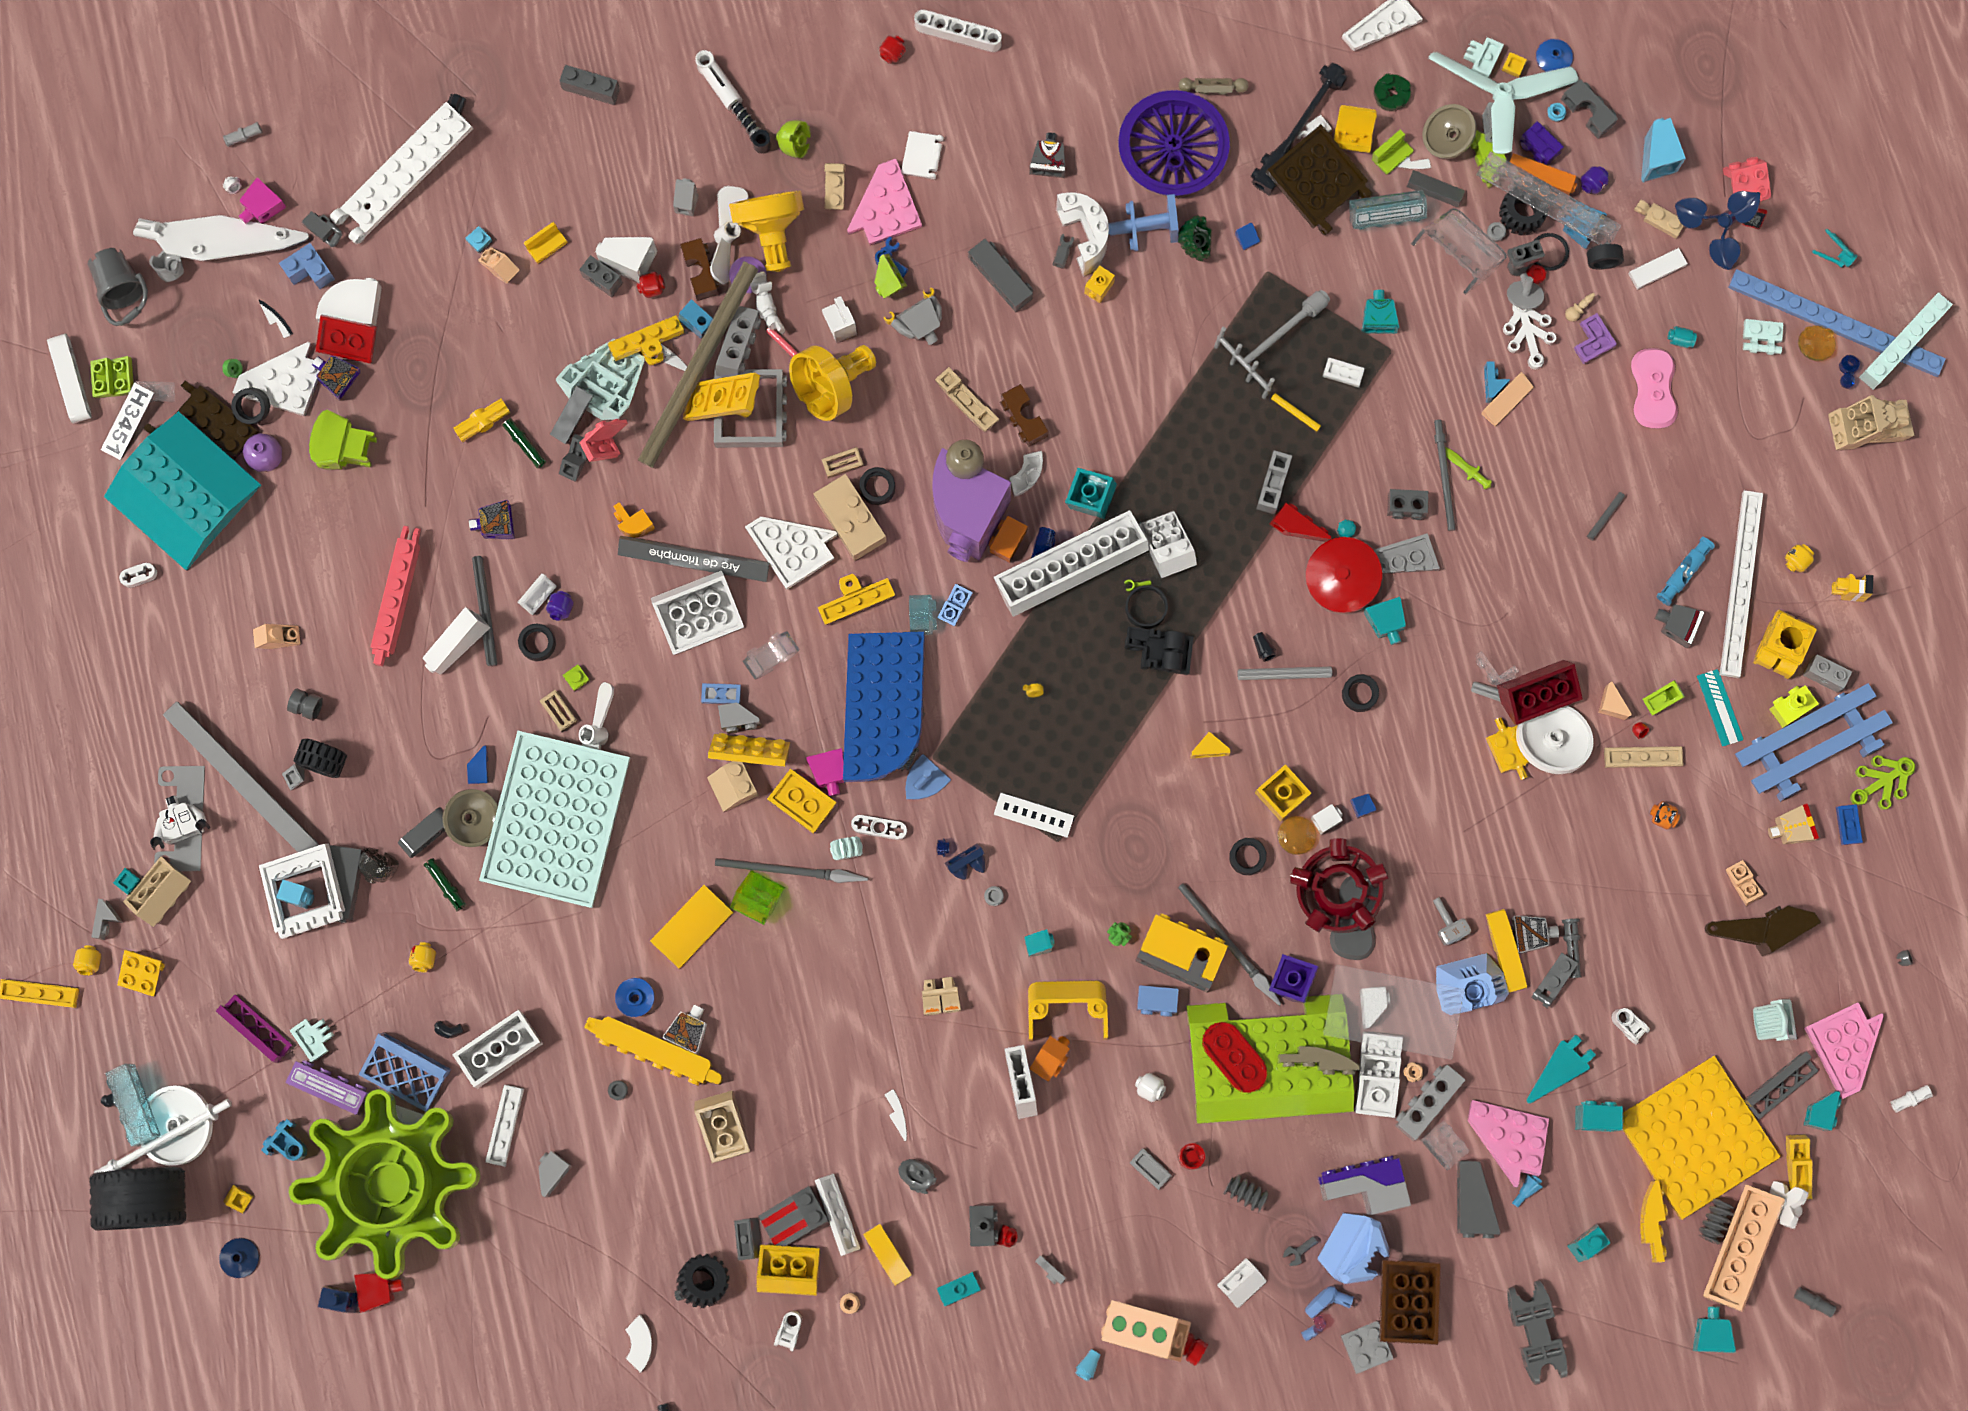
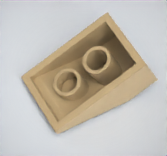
M732 1090L695 1101L694 1112L712 1163L750 1152L738 1105Z

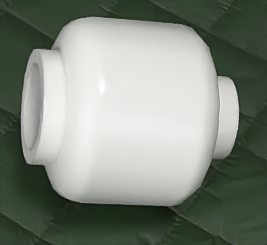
M1146 1073L1143 1077L1140 1076L1135 1084L1138 1096L1150 1102L1160 1100L1166 1090L1163 1079L1151 1073Z

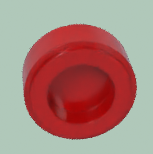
M1533 265L1527 271V275L1532 277L1533 283L1538 285L1544 281L1546 271L1540 265Z

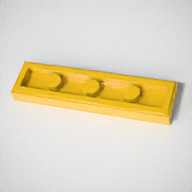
M5 979L0 980V999L70 1008L77 1007L80 990L78 988Z

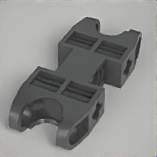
M1540 1280L1534 1281L1535 1290L1533 1291V1297L1527 1302L1523 1301L1519 1295L1517 1296L1514 1287L1507 1289L1508 1309L1513 1326L1523 1325L1529 1346L1519 1349L1524 1367L1534 1385L1540 1384L1539 1375H1541V1369L1548 1363L1553 1365L1555 1370L1557 1369L1560 1378L1567 1377V1360L1562 1340L1560 1338L1551 1340L1545 1319L1553 1318L1555 1315L1550 1298Z

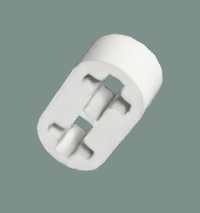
M143 563L125 569L120 573L119 579L123 585L132 588L154 580L157 576V570L150 563ZM146 568L152 570L149 572V576L142 574L146 572ZM128 574H130L133 577L131 578L130 583L127 580H125L128 578Z

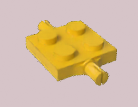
M1502 717L1494 720L1499 731L1488 736L1486 740L1500 772L1517 770L1520 780L1528 778L1524 766L1529 761L1520 751L1516 738L1518 725L1506 727Z

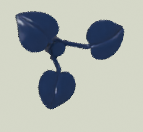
M1738 191L1733 193L1727 202L1729 210H1726L1721 215H1704L1708 207L1704 201L1698 198H1684L1675 204V209L1679 221L1687 228L1699 227L1703 219H1718V223L1721 227H1724L1721 239H1714L1711 242L1709 253L1712 260L1719 267L1730 270L1740 257L1741 247L1734 238L1725 239V235L1729 230V226L1734 224L1736 220L1739 223H1746L1756 215L1760 205V192Z

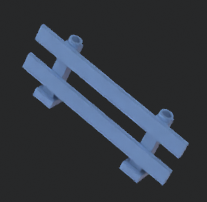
M1869 683L1847 695L1842 693L1836 696L1834 702L1764 739L1762 736L1752 741L1751 746L1735 753L1742 767L1760 759L1766 768V773L1751 780L1758 794L1776 785L1779 790L1776 796L1781 802L1801 790L1798 783H1791L1790 777L1858 741L1862 746L1859 752L1863 758L1882 748L1884 743L1881 738L1875 740L1872 734L1893 723L1889 715L1883 710L1863 720L1856 707L1876 697ZM1843 715L1850 726L1849 729L1780 765L1773 751Z

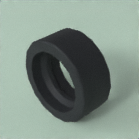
M1602 244L1590 248L1587 251L1589 268L1601 270L1621 265L1624 262L1622 246L1618 244Z
M254 387L237 392L232 399L231 405L235 417L245 424H255L264 420L268 416L271 406L266 393ZM246 395H254L260 402L261 410L255 417L247 416L242 410L241 402Z
M874 467L868 469L863 473L859 484L862 497L873 505L885 504L895 494L894 477L884 468ZM882 476L888 481L889 487L883 496L875 497L867 491L866 485L871 477Z
M536 623L526 626L520 632L518 646L522 654L529 660L543 661L554 652L556 641L548 627ZM537 631L544 633L548 638L547 648L541 653L530 652L526 647V639L529 634Z
M1364 674L1350 677L1342 689L1344 704L1355 712L1370 710L1379 698V687L1376 681ZM1363 682L1370 687L1372 696L1367 703L1357 704L1351 700L1349 690L1353 684Z
M1254 838L1238 840L1229 853V861L1232 868L1239 874L1249 876L1258 873L1264 867L1267 858L1265 847ZM1246 845L1255 847L1259 853L1258 863L1251 868H1245L1237 861L1238 850Z

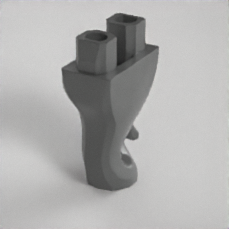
M1535 240L1508 249L1507 256L1510 261L1507 268L1513 276H1520L1526 273L1529 265L1541 260L1545 256L1540 241Z

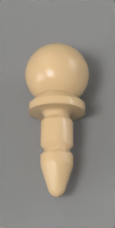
M1595 293L1587 295L1579 305L1575 303L1574 307L1568 308L1565 312L1566 319L1571 322L1577 321L1580 318V314L1584 313L1582 309L1592 302Z

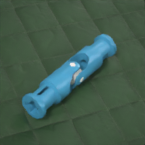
M1700 538L1699 544L1695 549H1691L1676 571L1667 580L1665 588L1656 595L1657 599L1663 604L1670 606L1675 595L1682 591L1694 573L1706 560L1705 557L1709 551L1714 549V543L1708 538Z

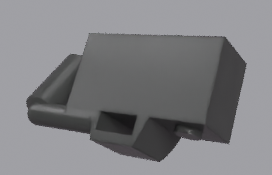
M311 211L302 221V224L332 248L337 246L343 235L342 231L333 225L331 220L324 214L318 217L316 213ZM335 231V234L330 241L328 237Z

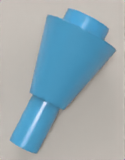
M1527 1174L1518 1196L1512 1203L1518 1208L1526 1198H1529L1543 1188L1541 1185L1543 1181L1535 1175L1530 1176Z

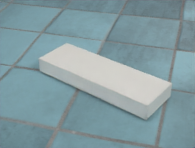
M1677 248L1630 271L1628 274L1636 289H1640L1685 267L1687 262L1680 249Z

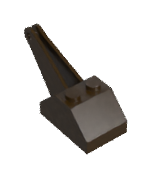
M1778 906L1766 912V917L1709 922L1705 926V932L1709 936L1756 945V948L1763 957L1773 953L1817 926L1821 921L1815 912L1791 906L1783 908Z

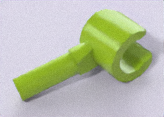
M1126 580L1124 584H1133L1132 588L1125 589L1129 593L1139 586L1151 585V581L1134 583L1132 580Z

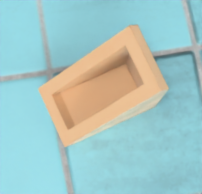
M1610 682L1605 686L1598 713L1625 720L1632 714L1613 682Z

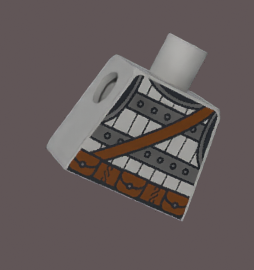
M1514 916L1511 918L1513 936L1519 954L1549 946V938L1559 937L1558 926L1547 927L1546 918Z

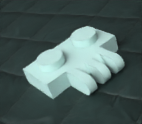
M1488 37L1484 44L1471 41L1469 44L1471 47L1467 48L1466 51L1468 53H1465L1464 59L1474 63L1472 70L1489 77L1504 44Z
M305 1019L290 1030L312 1063L329 1052L324 1043L334 1036L333 1032L327 1035L324 1034L330 1030L328 1025L320 1029L326 1023L324 1019L313 1026L308 1019Z

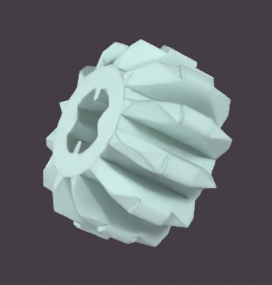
M857 836L841 838L830 843V851L835 860L853 858L863 854L862 842Z

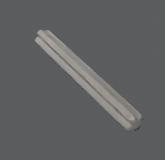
M1332 667L1239 669L1237 677L1238 680L1330 678L1333 672Z

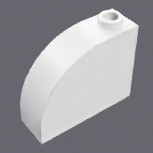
M366 278L365 280L350 279L335 284L321 298L317 308L316 320L319 322L320 315L323 314L376 326L381 285L373 278Z
M1024 1045L1006 1048V1061L1018 1119L1036 1116V1100Z

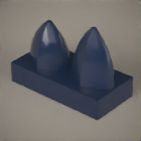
M975 844L944 864L955 877L966 880L968 873L967 864L978 872H985V858L983 855L985 853L978 844Z

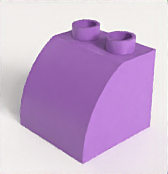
M942 448L934 467L932 485L937 527L945 543L950 546L947 552L951 556L963 562H968L970 557L980 560L1011 502V482L982 468L979 474L970 479L954 477L946 466L948 450Z

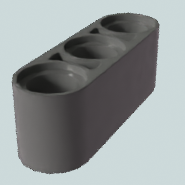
M442 807L434 810L398 841L399 846L409 858L419 854L445 832L443 826L444 810Z

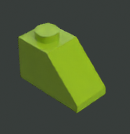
M889 253L880 256L875 277L876 291L883 298H888L907 286Z

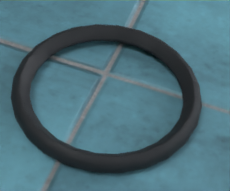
M1554 233L1541 234L1533 241L1544 237H1554L1563 244L1565 257L1560 264L1553 267L1544 266L1538 261L1534 264L1540 265L1549 271L1561 268L1569 257V248L1566 241Z

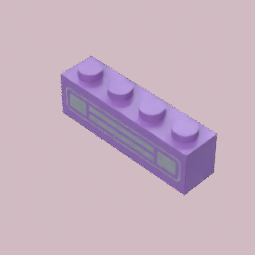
M303 1060L302 1063L295 1062L285 1083L351 1113L361 1115L365 1107V1099L369 1094L365 1092L366 1087L357 1083L354 1087L348 1084V1079L339 1075L336 1079L330 1076L332 1072L320 1068L318 1071L313 1068L314 1064Z

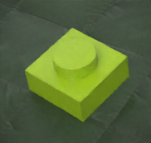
M578 664L562 675L574 692L590 681Z

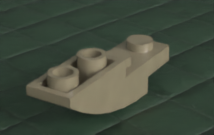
M1299 1046L1297 1047V1054L1278 1055V1063H1283V1067H1295V1063H1303V1067H1315V1063H1317L1318 1071H1323V1075H1334L1335 1071H1342L1343 1075L1355 1074L1354 1071L1360 1070L1359 1065L1349 1058L1322 1048Z

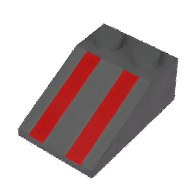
M810 1186L758 1216L774 1246H787L829 1222Z

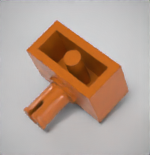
M1050 1036L1029 1069L1048 1082L1052 1076L1057 1077L1069 1059L1066 1056L1070 1050L1067 1047L1070 1044L1069 1039L1065 1036H1060L1056 1040Z

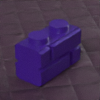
M1538 121L1520 139L1522 148L1525 151H1530L1534 155L1535 161L1548 165L1564 148Z

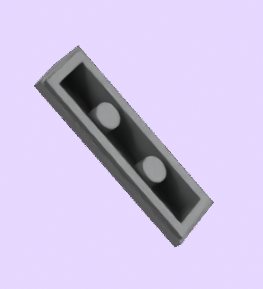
M1413 170L1406 186L1457 208L1465 190Z

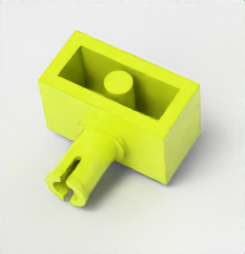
M1806 685L1802 688L1796 686L1788 692L1790 694L1784 699L1781 696L1772 702L1774 706L1769 710L1782 728L1819 704Z

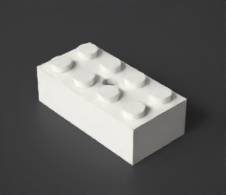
M517 1010L455 1052L453 1056L473 1087L478 1089L537 1049L543 1042L523 1012ZM502 1046V1051L498 1054L496 1048Z

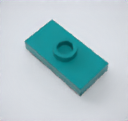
M973 1272L936 1288L944 1307L980 1291Z

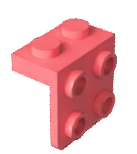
M1751 157L1746 159V162H1733L1728 167L1723 168L1724 175L1731 178L1733 193L1738 191L1760 192V201L1771 197L1767 162L1758 159V157Z
M614 419L611 422L601 421L595 425L596 428L585 434V438L579 443L589 462L617 458L620 455L613 437L628 424L626 419Z

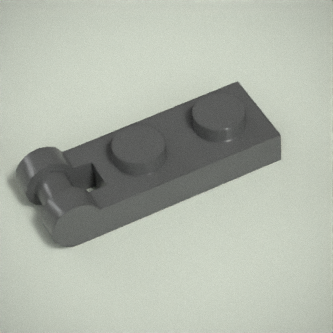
M1561 953L1531 998L1535 1001L1539 1000L1548 1009L1579 964L1564 953ZM1545 989L1551 992L1548 997L1542 994Z

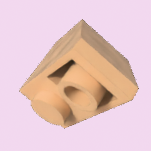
M491 247L485 250L478 260L499 280L508 283L519 271L505 254Z
M264 624L253 629L255 648L275 649L300 645L299 626Z

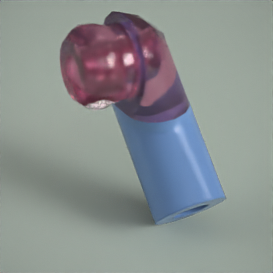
M1322 1316L1315 1317L1313 1319L1315 1325L1301 1332L1305 1341L1317 1336L1326 1327V1320Z

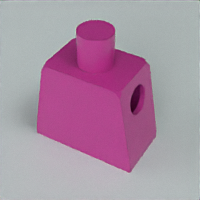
M257 177L240 199V203L245 210L238 217L245 224L253 217L262 224L285 209L286 206Z
M842 748L806 757L819 788L827 787L829 796L839 795L838 784L844 782V755Z

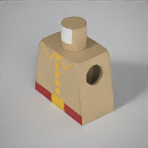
M1808 803L1775 818L1777 826L1768 828L1770 838L1781 837L1783 844L1805 843L1819 839Z

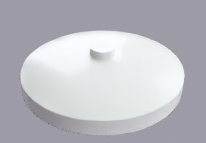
M1564 706L1520 723L1517 726L1516 738L1520 751L1532 765L1542 771L1552 774L1571 773L1583 766L1591 755L1593 749L1591 728L1584 717L1569 706Z
M168 1086L154 1092L144 1102L137 1119V1136L141 1147L205 1112L206 1105L208 1104L206 1100L195 1090L184 1086ZM209 1118L146 1154L155 1162L163 1165L177 1166L193 1161L205 1150L210 1141L213 1120Z

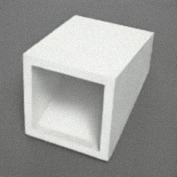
M650 237L604 238L602 243L600 242L597 245L596 255L601 263L617 274L639 283L640 276L648 272L657 249L654 240Z

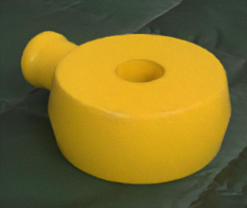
M1025 684L1023 686V690L1026 691L1028 697H1039L1044 693V688L1041 684Z

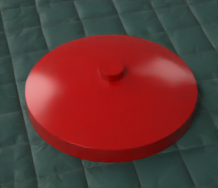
M1351 537L1334 538L1320 545L1311 555L1306 568V583L1310 594L1319 605L1335 613H1352L1365 608L1377 596L1383 580L1382 566L1377 554L1363 541Z

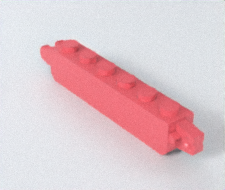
M403 526L401 536L397 538L371 643L372 654L375 655L373 663L377 666L383 667L385 658L390 657V654L393 655L395 652L420 551L418 541L421 531L419 528H415L412 540H407L409 526Z

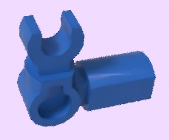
M887 238L886 246L882 247L875 254L876 264H879L880 256L889 253L891 257L892 252H896L899 249L900 243L897 242L895 246H890L892 238ZM892 258L901 276L904 278L908 268Z

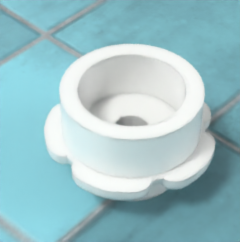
M238 177L226 178L223 188L230 194L237 193L241 189L240 179Z

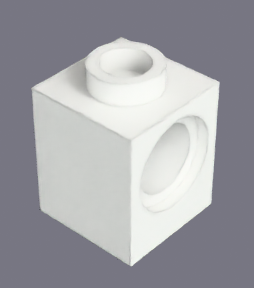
M1331 804L1313 815L1311 820L1322 835L1340 824L1343 815L1338 807L1334 808Z

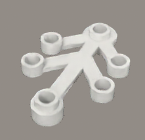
M1513 305L1512 310L1514 314L1509 323L1504 325L1503 332L1506 335L1513 334L1515 325L1520 318L1522 327L1514 340L1509 342L1508 350L1511 353L1517 352L1522 339L1526 336L1531 355L1528 359V365L1532 369H1539L1544 363V357L1538 353L1534 335L1543 339L1548 345L1555 342L1556 335L1553 332L1547 333L1531 324L1529 317L1538 321L1542 327L1550 325L1551 317L1547 314L1541 315L1532 309L1521 310ZM1546 318L1548 323H1543L1542 319ZM1506 327H1511L1512 331H1507ZM1547 336H1552L1553 340L1549 341ZM1511 344H1515L1517 348L1512 349ZM1534 358H1539L1540 362H1535Z

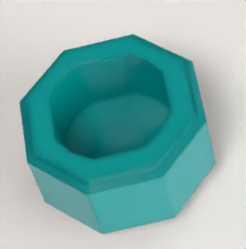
M1345 519L1338 524L1337 533L1340 537H1352L1355 534L1356 526L1353 521Z

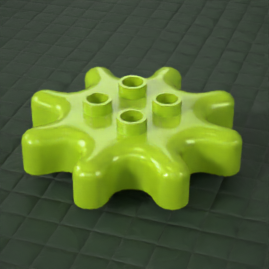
M377 1089L367 1095L365 1099V1119L356 1129L347 1131L329 1119H318L312 1123L309 1131L310 1138L324 1151L325 1164L317 1176L295 1180L289 1187V1196L296 1204H318L327 1212L329 1218L328 1227L316 1242L315 1247L316 1253L320 1258L324 1260L340 1259L354 1244L362 1243L372 1250L374 1268L377 1275L384 1279H394L403 1273L405 1269V1248L415 1238L423 1237L439 1249H451L459 1243L460 1231L445 1215V1202L448 1196L455 1191L474 1188L480 1181V1171L473 1164H451L443 1157L440 1149L441 1142L451 1130L454 1121L449 1111L442 1108H432L417 1123L406 1125L397 1117L394 1096L388 1091ZM390 1231L389 1237L387 1238L386 1233Z

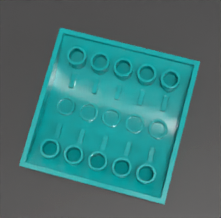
M178 411L148 435L122 464L104 497L187 571L262 485Z

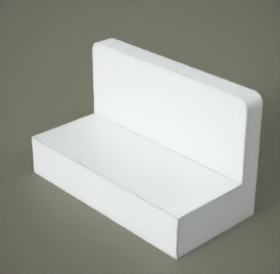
M1245 1259L1217 1286L1239 1308L1266 1283V1280L1257 1268Z

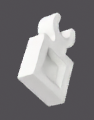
M1320 115L1308 123L1305 127L1307 131H1301L1297 138L1306 137L1320 124L1328 133L1331 132L1332 128Z

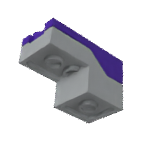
M1393 1156L1379 1159L1380 1163L1377 1164L1374 1163V1160L1360 1163V1168L1356 1169L1355 1165L1342 1167L1339 1173H1336L1335 1169L1321 1172L1322 1177H1317L1323 1201L1362 1192L1367 1215L1411 1206L1399 1158L1394 1159Z

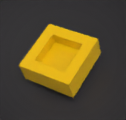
M1510 52L1502 71L1519 78L1527 59Z

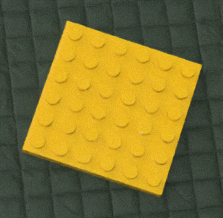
M1715 1056L1705 1060L1623 1112V1131L1654 1180H1659L1660 1184L1663 1185L1664 1195L1680 1220L1780 1158V1155Z

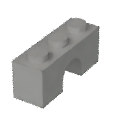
M1273 451L1257 510L1275 514L1292 455Z

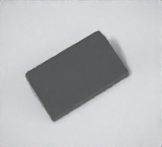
M758 1218L734 1221L738 1261L759 1258L761 1238Z

